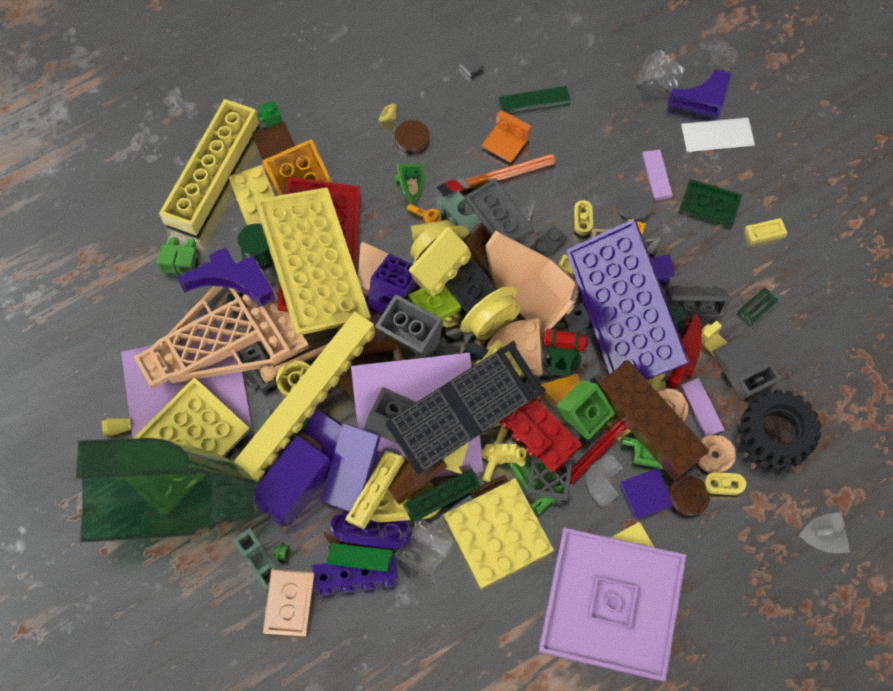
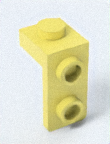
M715 321L712 325L708 323L701 330V344L714 357L715 355L712 351L728 343L718 334L722 327L718 321Z

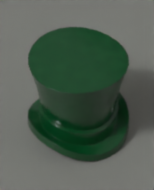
M255 223L244 227L238 235V245L241 248L242 259L253 256L259 266L270 263L273 259L262 224Z

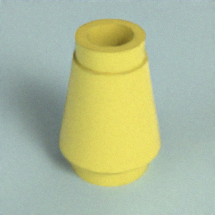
M106 418V420H102L103 435L112 437L132 430L130 418Z

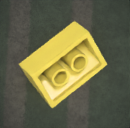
M447 226L412 265L409 272L416 284L434 297L444 289L449 279H453L456 276L458 269L469 261L471 252L468 246Z

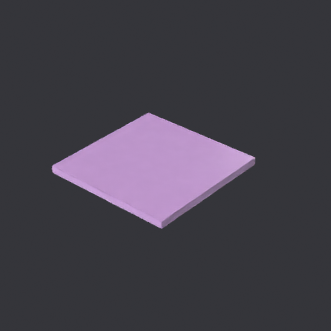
M234 327L228 328L226 330L233 331ZM210 332L208 339L216 340L218 333ZM223 334L220 341L229 343L231 336ZM188 339L179 341L178 345L185 347ZM193 341L190 348L198 349L201 342ZM206 343L203 350L211 352L214 345ZM153 345L121 352L133 438L191 381L171 383L169 380L151 389L134 356L151 348ZM176 350L181 358L183 351ZM188 352L186 360L194 361L196 354ZM229 356L205 370L238 365V362L234 356ZM243 372L197 379L251 429L245 436L254 434Z
M470 353L351 366L358 428L364 429L369 413L382 387L418 402L471 368ZM480 435L469 441L463 464L459 466L461 473L469 469H473L474 473L484 472ZM383 437L380 438L377 449L381 452L371 468L369 478L386 450L400 455L404 459L406 458L397 443ZM444 469L435 477L460 475V473Z
M563 527L538 652L666 682L687 555Z

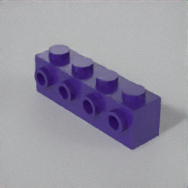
M393 554L388 572L329 565L327 563L312 565L314 590L316 594L320 593V596L332 595L334 591L351 593L353 589L361 588L364 591L372 590L374 586L380 585L383 588L395 586V583H399L395 554Z

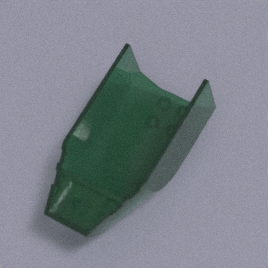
M158 438L78 441L76 479H82L81 542L191 536L197 534L198 530L207 527L210 530L223 522H228L229 524L254 516L255 480L236 463L219 454L199 447Z

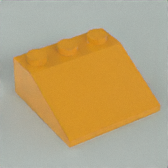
M312 139L262 161V165L278 196L286 195L288 177L332 183Z

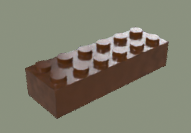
M629 360L598 383L599 388L618 418L674 481L710 451Z

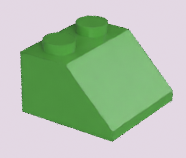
M582 380L556 405L565 421L588 440L615 414L599 386L586 380Z

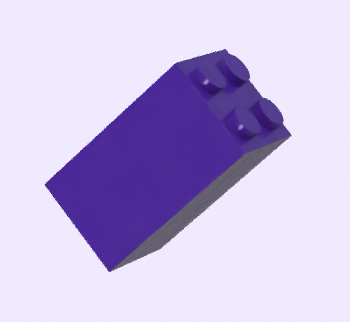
M296 436L252 491L253 503L265 515L269 513L273 517L272 519L280 526L285 524L290 527L327 479L331 466L330 459Z

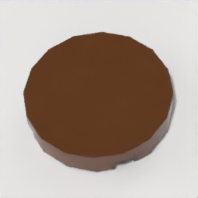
M407 120L396 128L395 142L405 152H419L429 143V130L420 121Z
M694 476L679 477L669 490L672 505L684 515H698L709 505L710 496L705 484Z

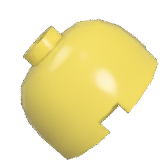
M293 361V363L285 364L280 368L277 373L276 383L284 397L289 394L310 368V365L302 361Z

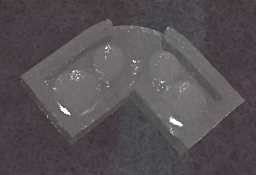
M611 452L592 464L586 475V486L601 508L619 496L608 479L620 472L622 466Z

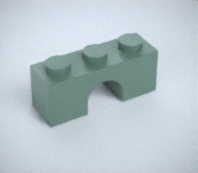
M459 191L446 197L442 194L437 197V210L440 211L441 215L444 214L447 220L452 221L455 226L467 227L470 234L475 225L481 223L475 213L469 216L459 213L465 208V198Z
M249 528L232 541L268 593L271 568L277 569V567Z

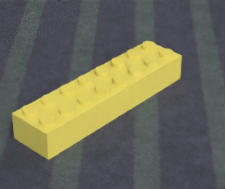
M226 99L223 100L159 212L165 225L197 236L248 144L252 133H254L259 124L256 109Z

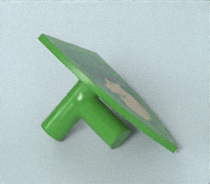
M397 163L398 175H395V181L400 182L403 193L411 204L415 205L423 191L424 164Z

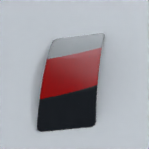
M463 177L437 186V189L446 197L471 186Z

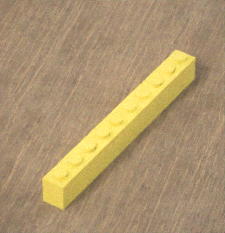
M356 312L351 315L231 464L235 473L252 485L263 478L267 467L275 463L278 453L289 445L293 434L301 430L305 419L313 415L316 405L324 401L331 386L334 387L338 383L339 376L343 371L346 372L350 368L354 357H358L363 351V346L366 342H370L373 339L375 329L372 322Z

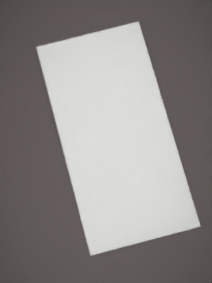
M749 118L681 124L687 152L755 146Z

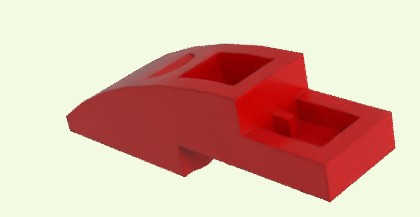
M695 315L692 321L688 319L684 330L687 332L685 336L680 335L689 364L677 368L676 371H671L668 377V381H670L669 389L676 390L682 376L690 379L698 362L702 340L701 324L698 315Z

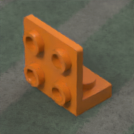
M500 110L497 114V124L482 143V147L511 163L529 140L531 125Z

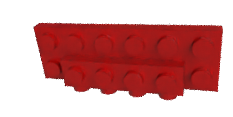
M536 398L499 422L505 430L509 427L513 431L511 436L518 443L522 441L527 446L525 448L526 452L532 458L536 455L553 474L583 446Z

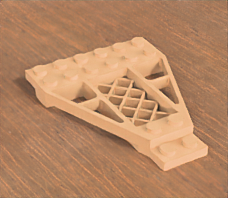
M268 281L273 290L275 300L258 308L248 296L244 294L243 297H239L237 293L241 292L228 288L235 300L211 312L207 304L223 288L221 286H213L166 336L159 339L151 348L135 355L134 358L151 389H154L169 380L171 383L192 380L194 377L201 379L260 369L265 366L273 367L308 349L309 344L303 335L296 336L289 312L277 311L278 295ZM203 308H206L208 314L191 322ZM233 311L240 312L237 319L229 318ZM243 315H245L248 321L242 320ZM223 321L220 328L212 327L213 323ZM227 322L235 324L233 331L225 329ZM240 325L248 326L246 333L238 332ZM205 330L203 337L195 336L196 332ZM210 332L218 333L216 340L208 339ZM223 334L231 336L229 343L220 341ZM188 339L185 347L178 345V342ZM193 341L201 342L198 349L190 348ZM260 341L270 359L242 364L237 356V352ZM206 343L214 345L211 352L203 350ZM176 350L183 351L181 358ZM188 352L196 354L194 361L186 360ZM229 356H234L238 362V365L205 370Z

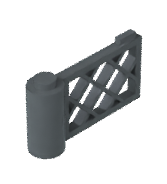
M561 423L579 441L580 433L571 425ZM535 455L531 461L527 495L567 501L568 497H572L573 484H570L573 456L568 460V465L566 462L563 464L567 472L561 477L555 472L553 475L556 477V480L548 484L543 476L550 472V470L546 469L539 473L535 465L541 460L539 458L536 459ZM538 479L545 486L541 490L532 489V483ZM560 482L564 487V494L555 493L551 487Z

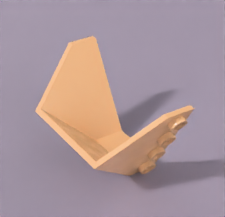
M495 231L485 245L492 283L497 289L506 286H515L517 288L518 294L515 300L521 306L519 315L524 320L539 318L541 320V336L543 337L547 329H551L565 313L569 315L574 308L575 299L579 292L577 290V281L554 260Z

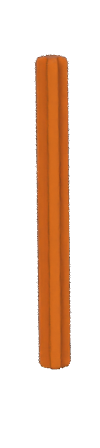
M549 154L467 178L465 181L471 187L459 190V192L485 185L493 179L498 181L555 164L556 158L554 154Z

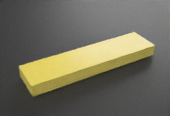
M387 450L385 451L345 520L348 523L365 529L405 459L402 456Z

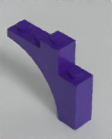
M227 248L217 250L209 255L211 262L202 264L198 268L177 277L184 293L201 287L221 286L245 294L258 308L275 300L273 290L254 257L245 258L235 264Z

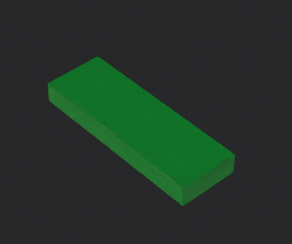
M332 543L326 561L329 565L388 572L393 552L392 550Z

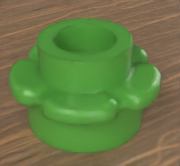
M281 542L274 549V558H277L279 563L288 561L290 546L284 545V542Z

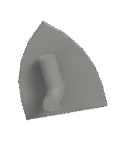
M842 512L829 513L813 519L804 527L799 535L803 541L817 550L837 554L850 553Z

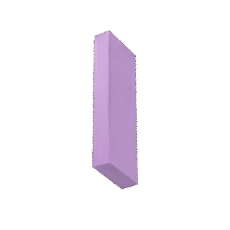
M661 151L643 152L642 158L654 201L672 198V191Z
M699 378L681 384L680 388L704 437L722 433L725 429Z

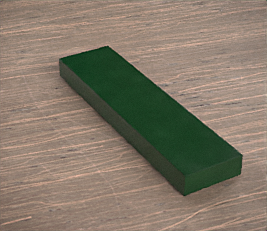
M567 86L499 96V104L502 111L514 113L570 104V96Z
M469 469L403 504L411 522L414 523L481 487L473 469Z

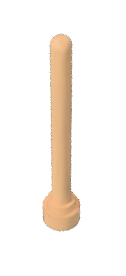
M328 344L275 367L265 366L260 368V374L264 382L267 383L274 380L280 368L285 364L288 365L293 363V361L306 362L319 356Z

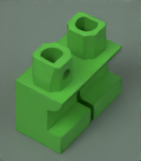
M169 237L167 243L162 244L156 264L160 271L177 273L178 271L179 274H183L196 269L195 263L196 259H198L195 240L187 239L184 246H180L179 239Z

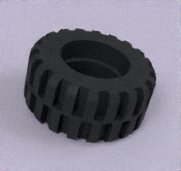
M774 390L773 393L767 391L762 396L758 395L743 413L738 427V432L741 433L739 436L740 443H745L743 449L746 453L750 452L752 454L750 458L754 461H761L760 465L764 467L771 465V468L778 470L781 466L783 470L790 469L792 466L796 467L805 461L816 449L821 438L819 430L822 428L821 422L816 420L819 417L817 411H812L810 402L805 403L802 400L804 397L799 394L796 397L793 395V392L786 391L782 393V390ZM779 416L786 419L795 430L796 441L792 444H780L770 439L763 429V418Z

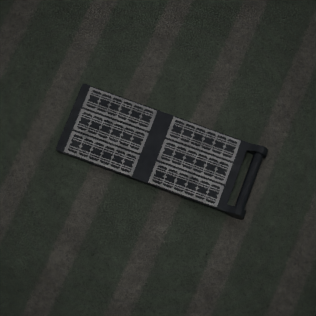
M514 340L385 422V425L417 474H421L546 391L544 386L541 387L517 350V344ZM507 351L513 356L534 389V392L530 393L505 355Z

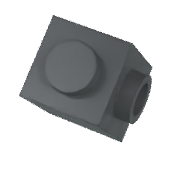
M581 303L575 305L569 315L565 313L561 321L565 323L569 332H575L587 328L590 317L587 309Z

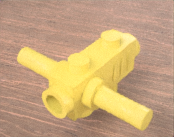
M501 426L496 442L485 444L481 451L482 458L487 459L488 462L483 476V480L486 482H490L495 466L498 464L517 463L522 467L526 463L524 460L526 457L525 448L519 447L517 444H503L509 428L505 430Z

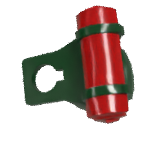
M554 328V330L547 329L543 334V341L546 346H549V350L546 352V361L551 366L550 374L569 377L570 371L575 372L580 367L582 357L579 353L587 348L588 337L586 334H580V332L557 330V328Z

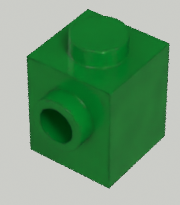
M275 100L259 105L260 113L257 115L260 123H264L266 128L282 123L281 114Z

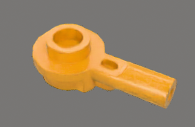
M409 204L407 207L408 211L423 217L425 223H438L442 219L441 213L437 209L426 211L412 204Z

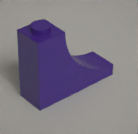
M714 69L711 77L700 86L690 89L672 88L668 104L719 117L731 73Z

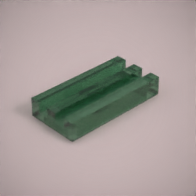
M764 287L742 306L737 313L742 314L745 320L748 319L749 324L752 325L778 302V299ZM764 294L767 295L749 312L745 311L753 303H755L761 296H763ZM769 299L772 300V301H771L769 304H767L761 311H759L754 317L751 316V315H752L754 312H756L762 305H764Z

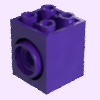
M388 254L371 276L368 308L383 315L395 294L408 300V294L419 290L420 286L416 284L409 272L413 264Z

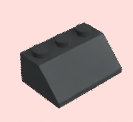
M671 286L667 287L664 295L672 316H723L730 302V296L726 289L718 288L717 286H710L708 288Z
M395 294L375 328L388 338L427 358L431 357L439 344L443 319Z
M382 387L369 413L364 429L397 443L385 422L416 402Z

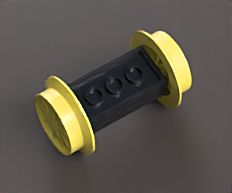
M444 220L432 225L415 240L411 247L410 253L415 259L414 263L447 226L463 242L468 237L469 230L465 226H455L450 220ZM471 256L469 261L458 269L456 276L453 279H449L445 284L467 313L461 323L460 329L462 333H473L480 341L493 337L499 329L512 323L521 310L520 304L515 300L518 294L517 288L515 286H506L497 289Z

